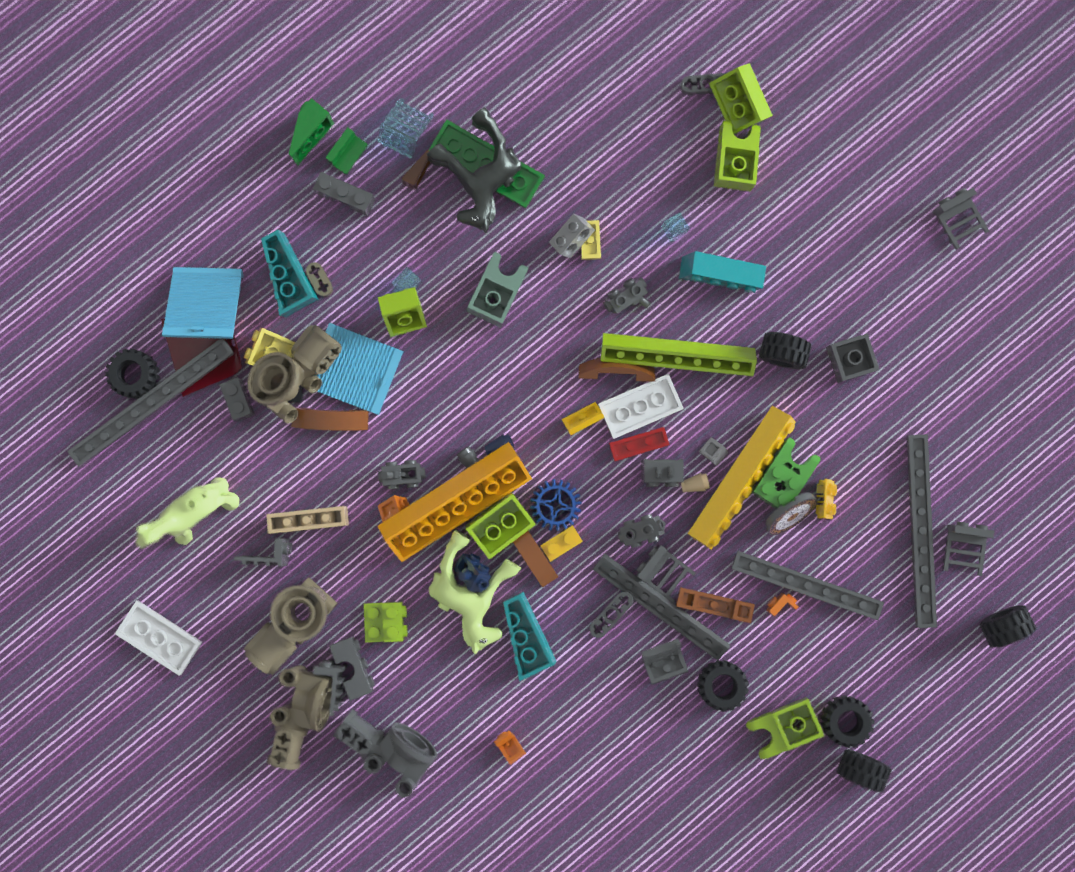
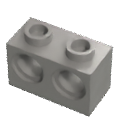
M573 213L549 243L560 255L571 259L595 229L583 217Z

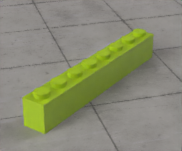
M603 333L601 345V361L745 376H754L757 362L756 350L750 347Z

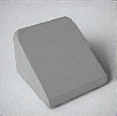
M712 437L699 451L715 466H718L728 454L727 449Z

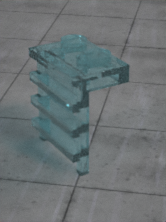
M400 98L397 100L394 108L392 107L390 114L386 116L385 121L380 124L378 142L399 152L401 155L412 158L415 153L416 143L434 117V114L430 113V115H427L403 103L404 99Z

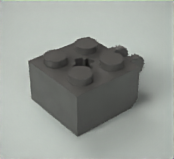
M683 459L641 460V483H646V487H659V483H665V487H679V483L684 482Z

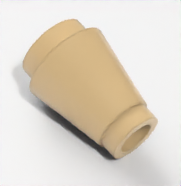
M699 473L681 483L683 493L706 491V489L710 488L706 473Z

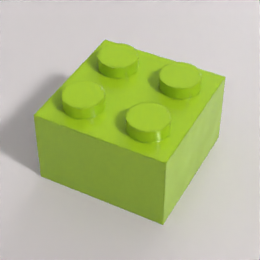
M415 287L378 297L382 317L390 337L427 327Z

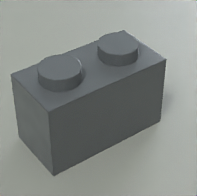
M237 377L219 384L233 421L239 422L255 416L242 379Z

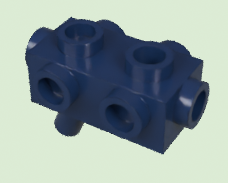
M462 553L454 570L459 575L458 578L467 585L466 588L469 591L482 593L489 586V579L491 578L488 573L489 568L480 563L481 558L478 555Z

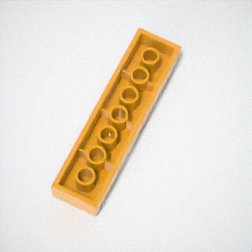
M508 442L378 525V528L385 542L399 560L403 562L524 485L532 478Z

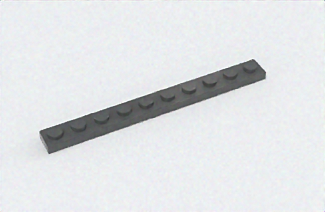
M224 338L219 339L67 452L78 467L83 466L234 355V351Z
M928 434L907 435L916 628L937 627Z

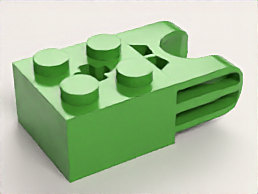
M790 437L784 441L782 448L775 454L772 463L764 470L760 481L756 482L752 488V494L775 509L795 501L794 497L798 496L820 462V457L813 455L802 465L796 464L791 458L795 441ZM775 483H781L782 490L777 491Z

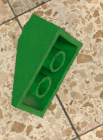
M312 98L304 102L300 108L289 150V155L297 166L301 164L334 125L329 112Z

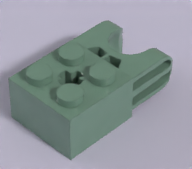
M494 252L466 312L501 328L528 271V267L520 265L515 274L511 276L503 275L499 270L501 255ZM495 298L496 304L489 303L487 299Z

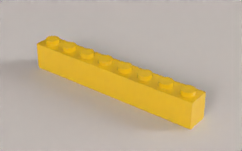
M771 406L695 521L688 535L711 550L718 545L721 539L720 536L724 530L730 527L732 518L741 510L745 498L751 495L752 488L762 478L764 469L772 463L774 454L782 448L784 439L793 431L795 421L791 415Z

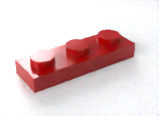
M664 427L609 443L614 462L670 445Z

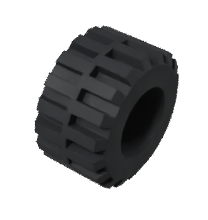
M768 332L764 334L759 357L763 361L789 369H804L807 366L812 344L803 338L791 334Z
M124 349L122 353H115L117 357L109 359L111 364L106 366L109 372H105V376L109 377V379L106 381L117 394L139 399V397H142L158 385L155 382L160 379V376L157 375V372L160 371L156 367V361L150 355L136 349ZM138 363L141 367V377L136 383L128 385L124 378L125 370L131 364Z
M1023 605L1009 607L986 617L979 624L990 647H1003L1030 636L1037 629L1027 607Z
M717 660L715 663L711 662L708 664V667L702 669L703 672L699 674L697 686L699 687V694L708 706L714 710L726 712V710H735L734 707L736 706L739 708L741 706L740 703L742 701L745 702V695L749 692V689H747L749 683L746 680L747 676L737 665L725 660ZM723 674L729 675L734 683L732 691L723 697L715 695L712 691V684L715 678Z
M851 696L833 698L834 701H829L827 703L828 707H824L822 710L824 715H821L823 720L821 726L825 730L824 733L829 739L845 748H850V746L855 748L858 747L857 744L863 745L865 739H870L869 733L874 731L872 724H875V722L871 718L873 714L869 707ZM846 711L855 712L857 717L855 727L849 732H841L838 728L840 715Z
M845 749L836 772L842 778L874 792H884L892 769L888 765L851 749Z

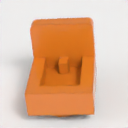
M781 593L777 598L773 597L767 605L769 607L766 611L772 616H776L786 603L796 610L798 608L795 604L797 600L789 593L787 595Z
M511 731L502 732L498 735L497 740L494 741L510 765L526 754Z

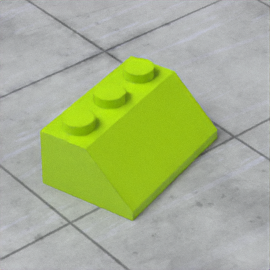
M750 63L737 67L709 83L725 121L732 123L733 134L739 133L773 116Z
M511 492L469 522L465 528L490 560L536 524Z

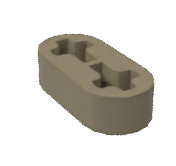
M310 263L306 268V274L316 293L321 297L330 296L333 292V286L325 270L319 263ZM313 267L316 269L320 268L318 271L320 278L317 279L314 274H310L313 272ZM321 281L325 286H329L326 288L327 292L325 293L323 291H319L321 289V285L319 282Z

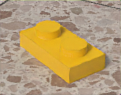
M596 402L563 418L562 421L569 434L573 435L603 419L604 415Z
M572 525L540 546L551 562L583 541Z

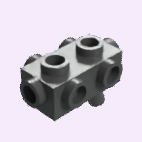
M641 277L626 280L623 283V287L610 291L607 294L608 297L603 302L608 312L611 311L616 314L629 305L635 306L639 303L648 308L651 304L650 301L643 297L648 292L645 288L647 285Z
M407 460L403 465H397V462H386V466H381V471H378L379 483L382 482V486H387L388 490L399 489V485L407 484V488L418 487V483H422V479L426 478L425 467H421V464L416 463V460ZM415 471V477L410 478L409 472Z
M652 514L640 517L641 521L635 522L634 519L623 522L624 526L619 528L618 538L621 543H624L625 546L630 545L631 548L641 546V541L648 540V543L660 540L659 536L665 534V522L660 519L659 515L652 517Z

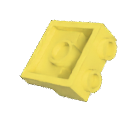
M260 328L259 331L255 330L251 338L254 341L252 348L248 347L244 354L245 363L251 366L264 355L273 352L284 353L292 358L291 349L295 342Z

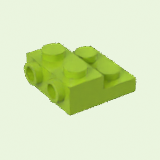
M403 601L364 603L365 643L404 641V637L408 636L407 625H404V617H407V608L403 606Z

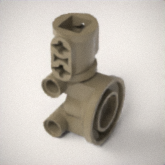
M317 325L309 326L291 349L292 358L284 353L273 352L264 355L253 365L247 383L250 395L254 400L270 409L285 423L294 422L298 416V410L287 401L297 395L300 385L310 393H315L320 389L322 380L317 375L325 373L339 356L342 350L341 344Z
M310 577L302 585L286 588L276 596L272 603L270 611L272 623L267 622L243 649L246 651V657L262 672L273 676L297 649L295 646L296 642L301 645L304 641L313 638L322 630L327 615L338 603ZM304 603L309 607L310 617L307 620H300L296 617L295 608L297 605Z
M303 665L285 669L280 673V683L285 687L292 686L296 687L292 703L278 707L270 714L271 722L275 725L276 735L272 752L267 758L268 764L288 770L300 768L301 761L299 757L304 736H307L308 729L317 732L322 731L330 717L333 677L314 675L313 672L308 671Z

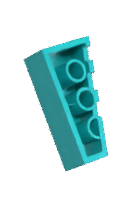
M277 229L261 238L266 262L270 270V279L273 282L275 299L279 307V316L288 317L319 300L285 233Z
M694 251L682 257L679 279L708 283L715 286H727L729 289L740 288L745 289V292L756 293L757 290L763 289L766 266Z
M524 591L506 599L503 604L510 630V639L513 645L519 681H522L554 666L557 661Z

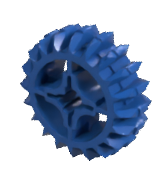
M552 479V486H549V483L545 481V489L539 485L538 488L541 492H533L534 495L538 496L537 499H530L531 502H536V506H530V509H536L537 511L532 513V516L539 515L540 518L536 520V523L543 520L542 528H545L546 524H550V531H552L553 525H556L557 531H560L559 525H563V528L567 529L566 522L573 525L574 523L570 519L572 517L574 519L579 518L574 513L575 511L581 512V509L576 508V505H581L582 502L575 501V498L580 497V494H572L576 490L575 487L571 490L567 489L570 486L569 482L563 487V480L559 481V485H555L556 481ZM556 489L555 497L552 500L541 499L547 491ZM562 491L568 494L572 506L561 501ZM557 495H559L558 504H561V506H565L566 508L561 507L560 509H558V511H555V515H553V507L549 504H546V502H554V500H556ZM540 505L550 508V520L543 516L540 511ZM560 510L570 511V514L564 520L555 522L557 513Z

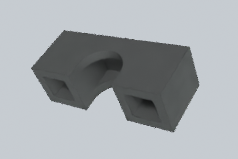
M320 172L313 187L317 195L333 202L334 200L339 201L350 207L351 210L365 216H369L376 200L373 194L323 172Z
M354 636L331 644L329 647L335 663L349 662L355 670L354 676L343 682L349 700L351 701L372 693L375 682L371 675L368 676L366 670L368 664L365 657L362 658L359 652L361 650L359 640H355Z

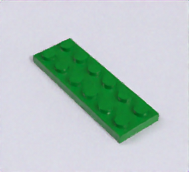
M446 120L428 150L430 151L437 144H442L467 170L474 173L479 167L493 161L495 147L451 121ZM521 162L520 171L512 177L514 182L508 187L502 185L495 192L527 209L545 175Z

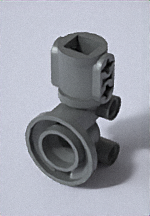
M352 709L335 731L333 737L337 740L340 739L357 753L361 754L360 757L365 760L364 769L368 773H377L387 762L393 769L404 774L397 783L395 790L400 797H409L437 758L436 749L422 734L405 724L393 723L387 733L384 734V731L381 729L377 730L362 717L358 716L356 710Z

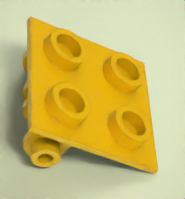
M829 479L819 480L817 493L824 495H816V497H822L824 501H817V503H824V505H816L815 514H817V518L833 519V515L836 514V504H833V498L837 494V485Z

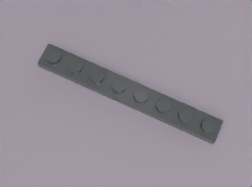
M740 551L736 552L731 566L733 570L875 620H879L884 602Z
M605 553L594 566L593 570L621 591L630 592L635 601L716 660H719L729 649V643L681 608L676 607L674 603Z

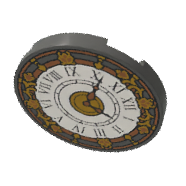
M812 493L800 494L794 497L795 501L789 502L784 507L783 505L778 507L765 523L769 535L784 533L809 516L817 505V499Z

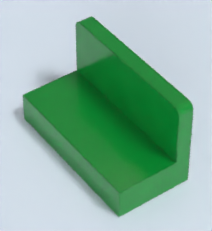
M347 127L325 158L329 164L347 175L368 145L358 138L353 130Z

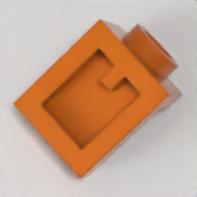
M393 495L379 504L378 509L382 522L408 507L410 504L407 498Z

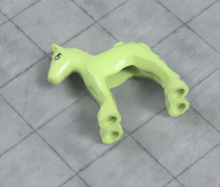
M216 477L210 484L192 488L175 499L159 514V518L154 522L139 526L137 528L136 544L140 548H145L168 533L175 537V541L178 544L187 545L193 540L190 528L220 505L226 510H235L239 506L240 499L235 493L228 491L229 485L227 480Z
M455 530L446 546L444 557L439 565L441 573H434L433 582L429 586V594L440 602L438 606L448 612L451 608L462 615L464 640L468 646L472 647L473 653L477 654L478 650H482L484 647L502 638V630L500 628L484 627L482 620L490 607L492 597L499 584L505 579L516 576L521 567L505 559L489 580L488 588L483 590L482 593H473L466 587L458 585L452 569L453 559L458 550L467 546L471 538Z

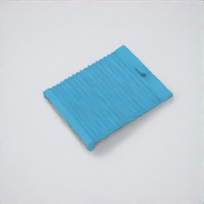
M173 267L162 336L233 339L241 278H243L242 269Z
M329 323L326 333L341 344L342 350L328 370L321 375H317L322 380V386L317 392L379 415L403 351Z

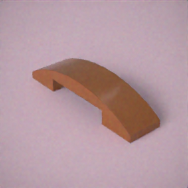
M601 358L589 360L579 365L580 379H598V373L636 374V381L655 382L656 379L655 368L652 366L601 361Z
M296 408L298 416L291 426L313 430H368L369 411Z
M529 531L513 541L542 588L558 578V575Z
M680 587L676 607L751 623L755 604Z

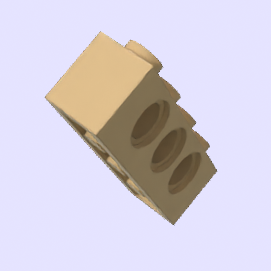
M347 506L266 514L268 534L349 525Z

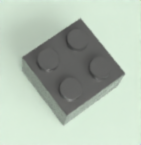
M868 333L826 347L837 383L880 370Z

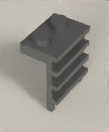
M974 187L969 190L963 188L956 192V197L951 200L949 197L938 202L940 206L932 211L933 214H936L939 224L944 228V233L948 235L949 242L953 244L955 249L960 248L957 240L982 227L985 234L989 232L987 225L971 199L977 194ZM971 208L974 213L973 215L948 227L945 221ZM974 218L978 220L979 224L956 237L953 236L952 230Z
M957 522V525H947L948 534L946 536V548H944L943 571H948V565L954 564L978 568L977 576H982L987 538H994V530H988V526L976 524V528L969 527V523ZM951 542L981 545L980 553L951 548ZM950 552L978 556L979 564L949 560Z
M275 538L274 557L242 555V557L234 556V560L242 561V565L288 566L289 554L292 553V543H289V538Z
M662 545L654 546L648 554L650 557L647 561H643L636 569L638 571L636 576L674 603L675 600L670 597V594L687 572L693 576L696 573L669 553ZM668 558H671L675 562L657 586L654 585L651 581ZM680 565L684 568L667 592H663L660 588L675 568Z
M679 639L641 652L642 660L652 685L688 672L681 653V642Z
M323 660V662L314 666L313 674L333 676L329 716H334V708L335 711H339V707L344 704V700L340 699V695L345 692V688H341V684L346 680V676H342V672L347 669V665L334 664V660Z

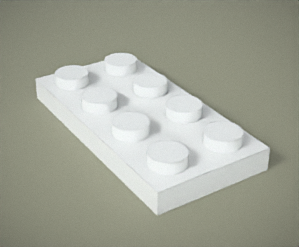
M669 374L655 379V382L650 381L598 404L613 439L684 409Z
M140 601L134 603L115 632L117 636L179 676L182 675L202 644V641Z

